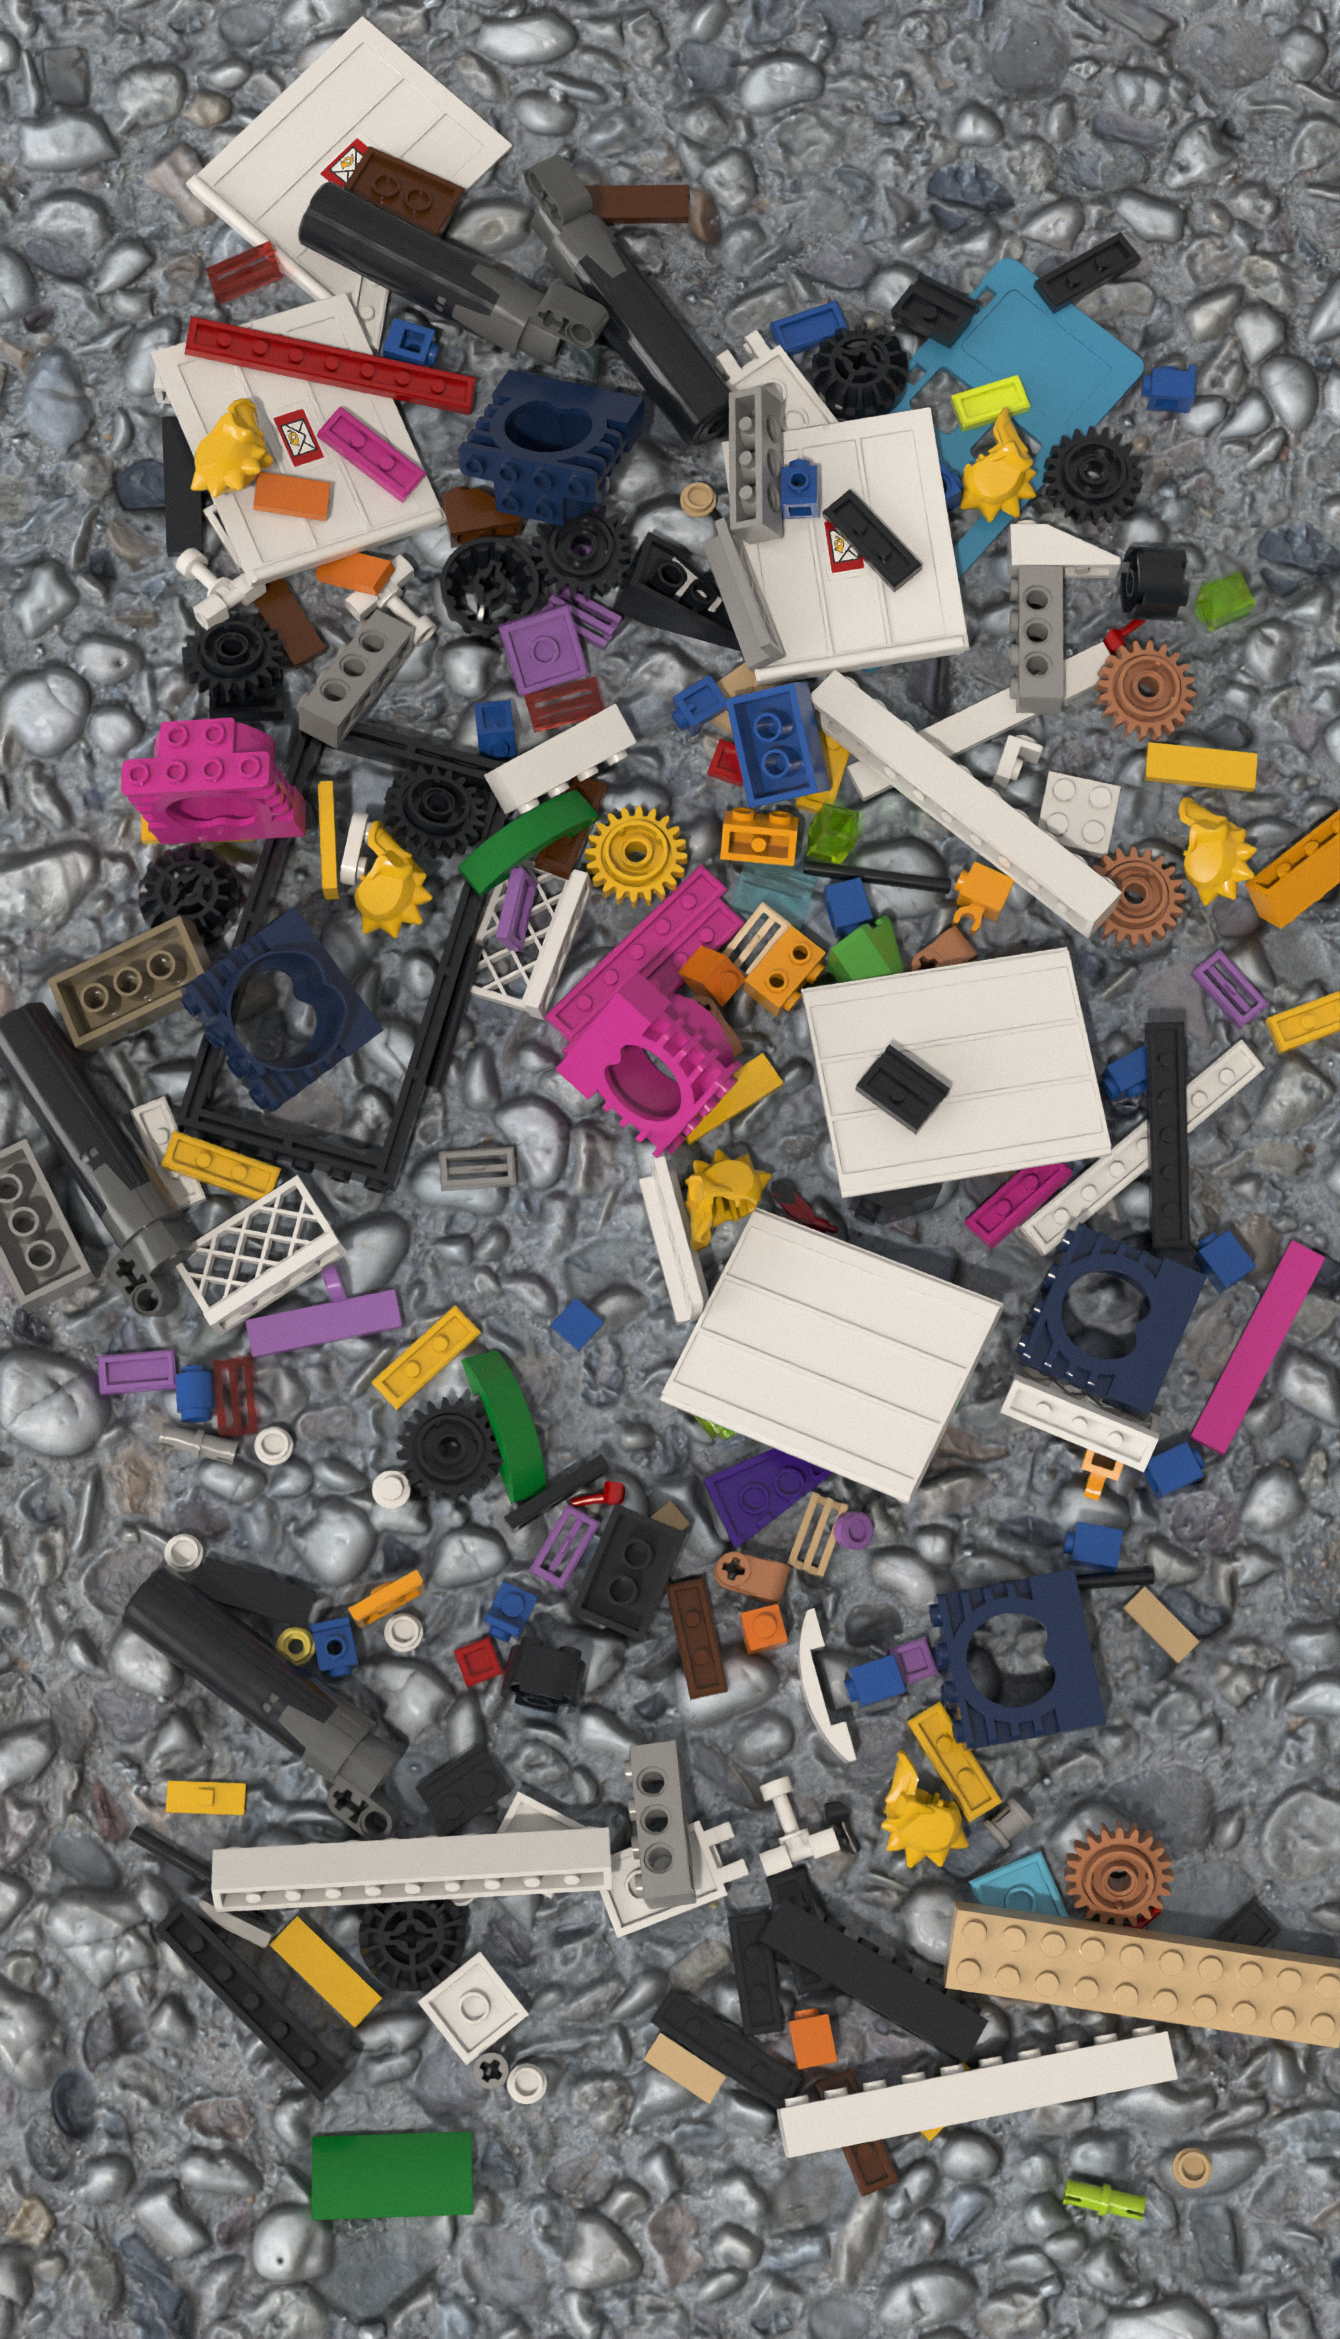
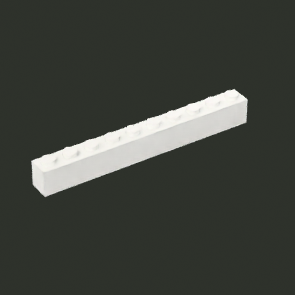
M834 670L810 694L817 727L1086 938H1089L1114 912L1122 892L1117 889V886L1111 879L1096 873L1081 856L1072 854L1060 845L1053 834L1042 831L1030 821L1023 811L1014 809L1002 800L1000 794L995 789L986 787L975 779L968 768L960 764L957 765L944 754L937 744L929 743L916 733V730L910 723L899 720L890 713L883 702L875 698L872 699L863 692L852 678L844 677Z
M588 1826L582 1829H545L533 1832L506 1831L498 1834L480 1835L468 1833L462 1836L445 1837L430 1835L424 1838H387L374 1841L348 1840L339 1843L310 1842L303 1845L285 1846L271 1844L265 1847L215 1849L212 1854L211 1891L215 1912L612 1890L609 1827L597 1828Z
M1155 2025L1132 2029V2038L1118 2040L1117 2033L1093 2037L1095 2045L1080 2048L1077 2040L1055 2045L1056 2053L1041 2056L1040 2048L1017 2052L1018 2061L1003 2063L1002 2056L978 2060V2069L964 2071L963 2064L940 2068L941 2076L926 2079L923 2071L902 2075V2084L887 2087L886 2079L863 2083V2092L848 2094L847 2087L823 2091L825 2098L823 2100L809 2102L808 2095L784 2099L786 2107L776 2109L785 2157L791 2158L1176 2080L1178 2076L1168 2031L1156 2033Z

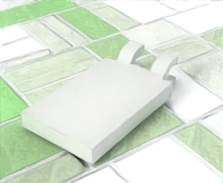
M757 330L750 333L744 339L746 343L742 348L752 361L740 368L728 349L716 357L718 363L714 367L721 377L727 380L726 383L733 392L762 386L781 401V432L838 423V420L782 347L778 345L770 350Z
M700 1821L689 1824L696 1893L695 1904L649 1909L644 1899L637 1896L635 1874H641L640 1859H634L632 1847L611 1855L612 1890H600L617 1938L728 1895L724 1886L725 1883L750 1874L744 1859L726 1866L722 1864L716 1844L735 1838L730 1822L706 1831L703 1830ZM669 1856L659 1857L655 1861L653 1869L658 1871L665 1870L671 1864L672 1858Z

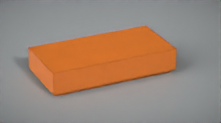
M260 472L256 476L253 510L326 521L330 483Z
M355 553L319 566L314 574L318 582L378 596L395 571V568L390 560Z

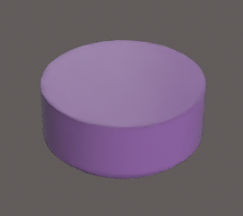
M334 1263L323 1267V1280L332 1302L337 1303L348 1299L346 1285L338 1265Z
M846 1511L842 1513L834 1525V1536L837 1543L846 1549L860 1550L865 1548L873 1536V1524L869 1516L859 1511Z

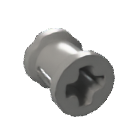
M1010 1797L1007 1800V1806L991 1821L986 1820L982 1825L1003 1849H1006L1010 1846L1009 1841L1026 1826L1031 1828L1034 1825V1821L1023 1807Z
M497 2053L481 2055L473 2067V2075L476 2082L486 2089H495L502 2086L509 2076L507 2060ZM494 2059L500 2062L498 2070L502 2073L499 2080L492 2078L489 2082L485 2081L482 2078L485 2072L480 2068L482 2063L485 2061L490 2064Z

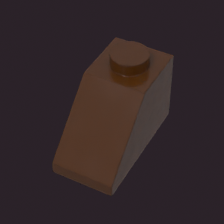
M460 486L449 490L448 493L442 494V505L451 548L459 547L470 540L481 537L508 538L522 535L521 517L498 512L496 510L495 498L478 487L469 489L468 487Z

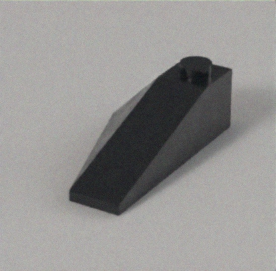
M648 532L633 558L625 578L621 581L612 608L644 625L741 651L720 591L712 584L715 579L707 572L702 575L687 562L689 556L682 549Z

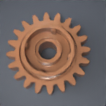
M1137 640L1133 641L1130 645L1129 652L1124 646H1120L1116 651V656L1110 654L1104 661L1107 667H1101L1097 673L1103 680L1098 681L1094 689L1104 694L1096 699L1095 704L1107 706L1101 717H1114L1115 720L1111 725L1112 730L1120 725L1125 727L1123 732L1124 738H1127L1133 730L1137 732L1138 742H1142L1148 732L1153 741H1157L1160 738L1161 730L1169 737L1175 731L1174 725L1181 727L1186 721L1183 715H1189L1193 710L1192 705L1187 702L1192 701L1197 693L1187 688L1195 682V678L1183 676L1189 668V664L1177 666L1176 661L1180 653L1176 652L1171 657H1167L1166 644H1163L1157 652L1154 651L1152 640L1146 643L1143 650ZM1138 685L1149 687L1153 696L1145 697L1141 695Z
M1132 846L1128 857H1125L1122 850L1118 848L1114 853V861L1109 856L1103 855L1100 861L1102 868L1097 865H1093L1091 868L1100 876L1111 879L1117 886V889L1122 892L1116 909L1100 925L1105 928L1101 939L1105 940L1111 934H1114L1116 936V947L1120 946L1124 938L1128 939L1130 949L1135 948L1138 939L1142 940L1146 948L1150 947L1152 935L1159 941H1162L1166 936L1164 928L1173 931L1176 926L1173 918H1180L1183 913V909L1176 905L1183 903L1185 895L1175 892L1181 887L1183 882L1179 879L1170 880L1176 868L1173 866L1165 870L1162 869L1164 856L1159 857L1155 862L1151 861L1150 849L1145 851L1143 857H1138L1136 847ZM1135 892L1140 896L1142 902L1131 904L1125 899L1124 893Z
M1120 1820L1116 1821L1114 1831H1109L1104 1822L1100 1823V1835H1095L1089 1829L1085 1830L1087 1843L1079 1840L1073 1842L1074 1850L1077 1854L1067 1853L1066 1860L1070 1867L1064 1868V1879L1069 1881L1066 1884L1067 1895H1075L1073 1897L1075 1909L1085 1906L1084 1913L1086 1919H1090L1096 1913H1099L1100 1923H1107L1111 1917L1114 1918L1115 1925L1122 1926L1123 1918H1128L1133 1926H1137V1914H1142L1148 1920L1152 1919L1150 1906L1163 1909V1900L1160 1895H1171L1170 1885L1167 1882L1174 1880L1173 1871L1168 1868L1172 1865L1170 1854H1163L1165 1851L1163 1841L1159 1840L1152 1843L1153 1834L1150 1829L1139 1836L1137 1823H1133L1128 1831H1123ZM1117 1870H1123L1128 1873L1120 1879L1109 1876Z

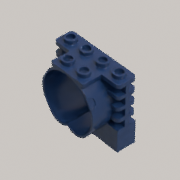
M509 369L492 393L493 404H488L484 410V416L479 417L475 424L476 429L470 430L467 435V442H462L458 448L459 468L461 473L466 476L494 482L495 505L498 512L562 526L566 519L579 516V514L596 507L606 497L610 487V476L615 471V464L620 463L623 458V452H630L645 428L644 398Z
M295 907L284 911L254 933L248 940L180 989L184 996L180 999L184 1008L192 1017L199 1016L207 1027L203 1032L209 1042L215 1048L221 1046L229 1057L226 1060V1064L231 1072L238 1079L243 1077L251 1087V1090L248 1092L251 1099L261 1110L266 1108L269 1112L279 1109L281 1105L295 1097L309 1084L315 1082L317 1078L332 1069L338 1062L345 1057H349L384 1030ZM277 970L287 974L292 980L295 998L311 1006L315 1012L316 1024L309 1042L302 1050L289 1058L282 1060L258 1058L246 1050L235 1033L231 1018L233 993L243 980L256 972Z
M1079 1222L1074 1231L1069 1228L1067 1229L1059 1247L1060 1250L1065 1252L1060 1264L1053 1262L1044 1278L1040 1291L1046 1293L1044 1299L1038 1297L1025 1323V1325L1031 1327L1029 1333L1023 1332L1015 1350L1016 1353L1021 1354L1018 1364L1033 1368L1044 1376L1049 1375L1056 1378L1065 1385L1069 1384L1081 1389L1083 1393L1097 1396L1103 1399V1403L1141 1420H1145L1153 1408L1207 1275L1168 1258L1160 1260L1149 1255L1150 1252L1137 1250L1128 1246L1129 1243L1114 1240L1107 1237L1106 1233L1101 1231L1098 1233ZM1088 1273L1114 1275L1131 1284L1145 1299L1150 1312L1146 1318L1138 1322L1134 1329L1136 1344L1133 1352L1129 1355L1117 1359L1096 1358L1084 1353L1068 1337L1062 1321V1304L1067 1290L1080 1277Z
M1075 1569L1030 1576L1027 1579L1012 1580L995 1585L962 1589L945 1594L940 1593L934 1596V1604L928 1606L932 1627H939L940 1637L937 1640L936 1647L932 1648L936 1669H943L945 1682L944 1685H940L942 1703L944 1708L951 1709L952 1716L957 1717V1720L951 1721L953 1737L956 1744L962 1743L964 1751L1097 1728L1106 1724ZM1016 1613L1029 1616L1041 1623L1047 1633L1043 1655L1045 1660L1054 1669L1055 1681L1052 1688L1043 1698L1030 1705L1008 1707L992 1702L975 1687L968 1672L967 1649L974 1632L985 1621L1001 1614Z

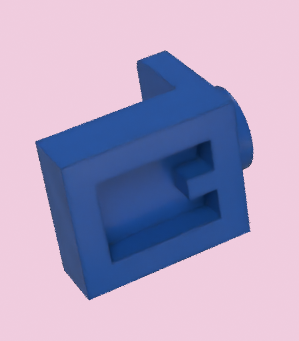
M708 675L673 697L674 710L671 712L672 718L681 731L687 729L690 735L694 737L699 734L700 726L727 711L726 698L711 675Z
M511 700L475 703L479 756L489 759L515 757L516 747Z
M503 1581L489 1613L486 1614L483 1621L484 1625L489 1627L488 1634L506 1643H509L511 1637L519 1641L538 1597Z

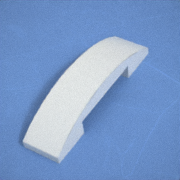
M815 1608L809 1609L804 1615L798 1641V1671L803 1697L813 1723L826 1744L845 1764H850L857 1759L847 1723L830 1724L811 1653L822 1650L825 1644Z

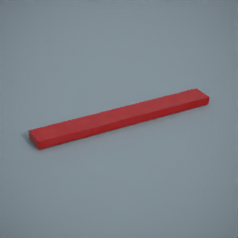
M193 316L190 318L184 352L185 355L469 415L471 411L476 377Z

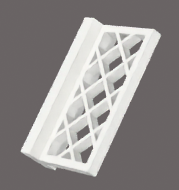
M526 860L518 865L517 868H524L529 871L531 877L538 883L537 889L544 901L532 907L530 917L548 909L552 917L550 925L536 933L530 922H528L531 936L525 938L523 948L535 942L540 951L537 960L522 967L515 953L516 951H509L505 948L488 957L484 950L486 939L497 933L499 919L496 913L498 907L504 903V891L506 886H508V878L495 887L474 944L483 947L481 953L484 957L483 960L479 961L476 972L488 966L495 981L482 988L472 985L469 995L528 1012L531 1017L545 1020V1015L549 1009L591 895L593 883L586 872L574 869L570 879L567 880L534 868L535 862ZM534 872L542 875L536 878ZM553 878L566 881L562 893L547 900L540 885ZM557 904L555 912H553L551 906ZM495 920L497 925L491 928L492 923ZM545 937L541 946L539 940ZM512 954L519 969L499 979L492 964ZM532 971L530 979H528L526 974ZM523 976L527 987L522 1000L507 996L503 985ZM499 988L501 993L494 992L493 990Z
M663 1156L653 1159L652 1176L639 1179V1185L675 1321L678 1326L699 1320L710 1297L698 1252L690 1244L692 1239L690 1222L676 1170L668 1171L666 1159Z
M296 1175L191 1243L195 1249L191 1257L195 1254L208 1256L203 1275L189 1272L184 1263H180L176 1268L202 1309L209 1325L222 1336L322 1271L323 1267L331 1265L347 1255L348 1252L336 1236L301 1178ZM298 1189L303 1197L299 1212L281 1209L284 1197ZM308 1206L314 1215L306 1214ZM260 1212L272 1214L267 1233L249 1230L252 1217ZM279 1216L297 1219L292 1238L274 1235ZM304 1220L317 1222L324 1230L323 1234L312 1241L300 1239ZM228 1233L240 1235L235 1254L217 1251L220 1238ZM247 1236L265 1240L260 1258L242 1255ZM272 1241L290 1244L287 1257L280 1262L268 1260ZM215 1257L233 1260L228 1279L210 1276ZM240 1262L258 1265L255 1278L247 1283L236 1281ZM194 1280L201 1281L199 1288ZM208 1283L225 1285L226 1289L223 1299L209 1306L205 1299Z
M1018 1362L1000 1411L1002 1414L1142 1472L1146 1469L1160 1433H1157L1160 1416L1150 1412V1415L1145 1420H1141L1103 1403V1399L1097 1396L1083 1393L1081 1389L1069 1384L1060 1383V1380L1049 1375L1044 1376L1033 1368L1019 1365Z

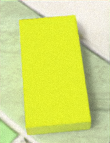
M1019 375L951 395L950 403L962 432L996 422L999 413L1004 407L1009 409L1008 415L1010 417L1028 412L1031 407Z

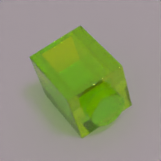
M1239 571L1200 587L1195 599L1194 609L1200 622H1205L1209 631L1212 632L1248 617L1255 605V601Z
M824 803L809 824L806 856L841 865L857 843L859 812Z

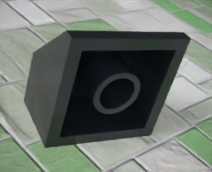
M934 1183L854 1196L849 1210L855 1212L854 1217L863 1223L874 1225L876 1222L883 1226L933 1209L943 1186Z

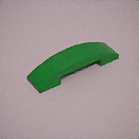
M578 790L564 793L529 810L503 827L474 850L458 866V871L476 893L482 896L507 880L512 869L563 836L567 835L569 839L598 821L599 815Z
M498 1350L464 1358L461 1362L473 1396H481L504 1462L498 1469L510 1503L534 1498L547 1489L546 1477L537 1433L521 1389Z

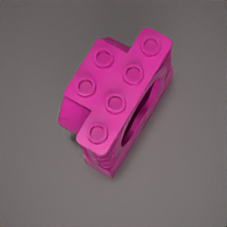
M233 718L162 722L160 731L156 739H154V757L128 759L122 764L121 792L128 797L130 803L142 814V817L148 822V829L161 844L305 836L307 801L295 785H290L275 764L276 745L274 740L267 733L249 725L238 723Z
M637 972L615 994L555 1070L588 1100L596 1092L606 1100L602 1109L607 1113L613 1109L622 1117L619 1124L623 1128L629 1123L636 1127L640 1133L635 1139L641 1144L648 1138L657 1147L652 1155L659 1158L665 1150L672 1155L685 1141L686 1138L681 1133L688 1136L702 1121L698 1114L704 1118L722 1100L721 1098L738 1082V1079L733 1075L742 1064L737 1060L734 1062L732 1046L729 1044L721 1028L722 1026L708 1010L691 998L670 993V991L657 990ZM642 1048L660 1058L671 1070L678 1083L661 1073L650 1062Z

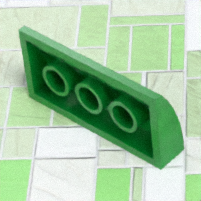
M472 2131L312 2137V2220L474 2214Z

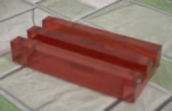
M267 241L206 268L216 300L222 304L284 277L283 270L279 265V258L275 253V245L271 241ZM266 255L268 256V259L258 262L252 266H245L243 268H240L236 270L235 273L228 275L222 279L218 280L217 278L220 275H223L236 268L253 262L259 258H262Z
M595 677L524 695V701L534 733L586 720L604 710ZM587 690L591 691L589 695L559 701L539 708H535L534 705ZM594 703L593 706L538 719V717Z
M251 1356L243 1357V1359L212 1360L219 1437L258 1434ZM244 1367L249 1426L244 1427L241 1425L237 1368ZM223 1369L229 1370L233 1428H227Z

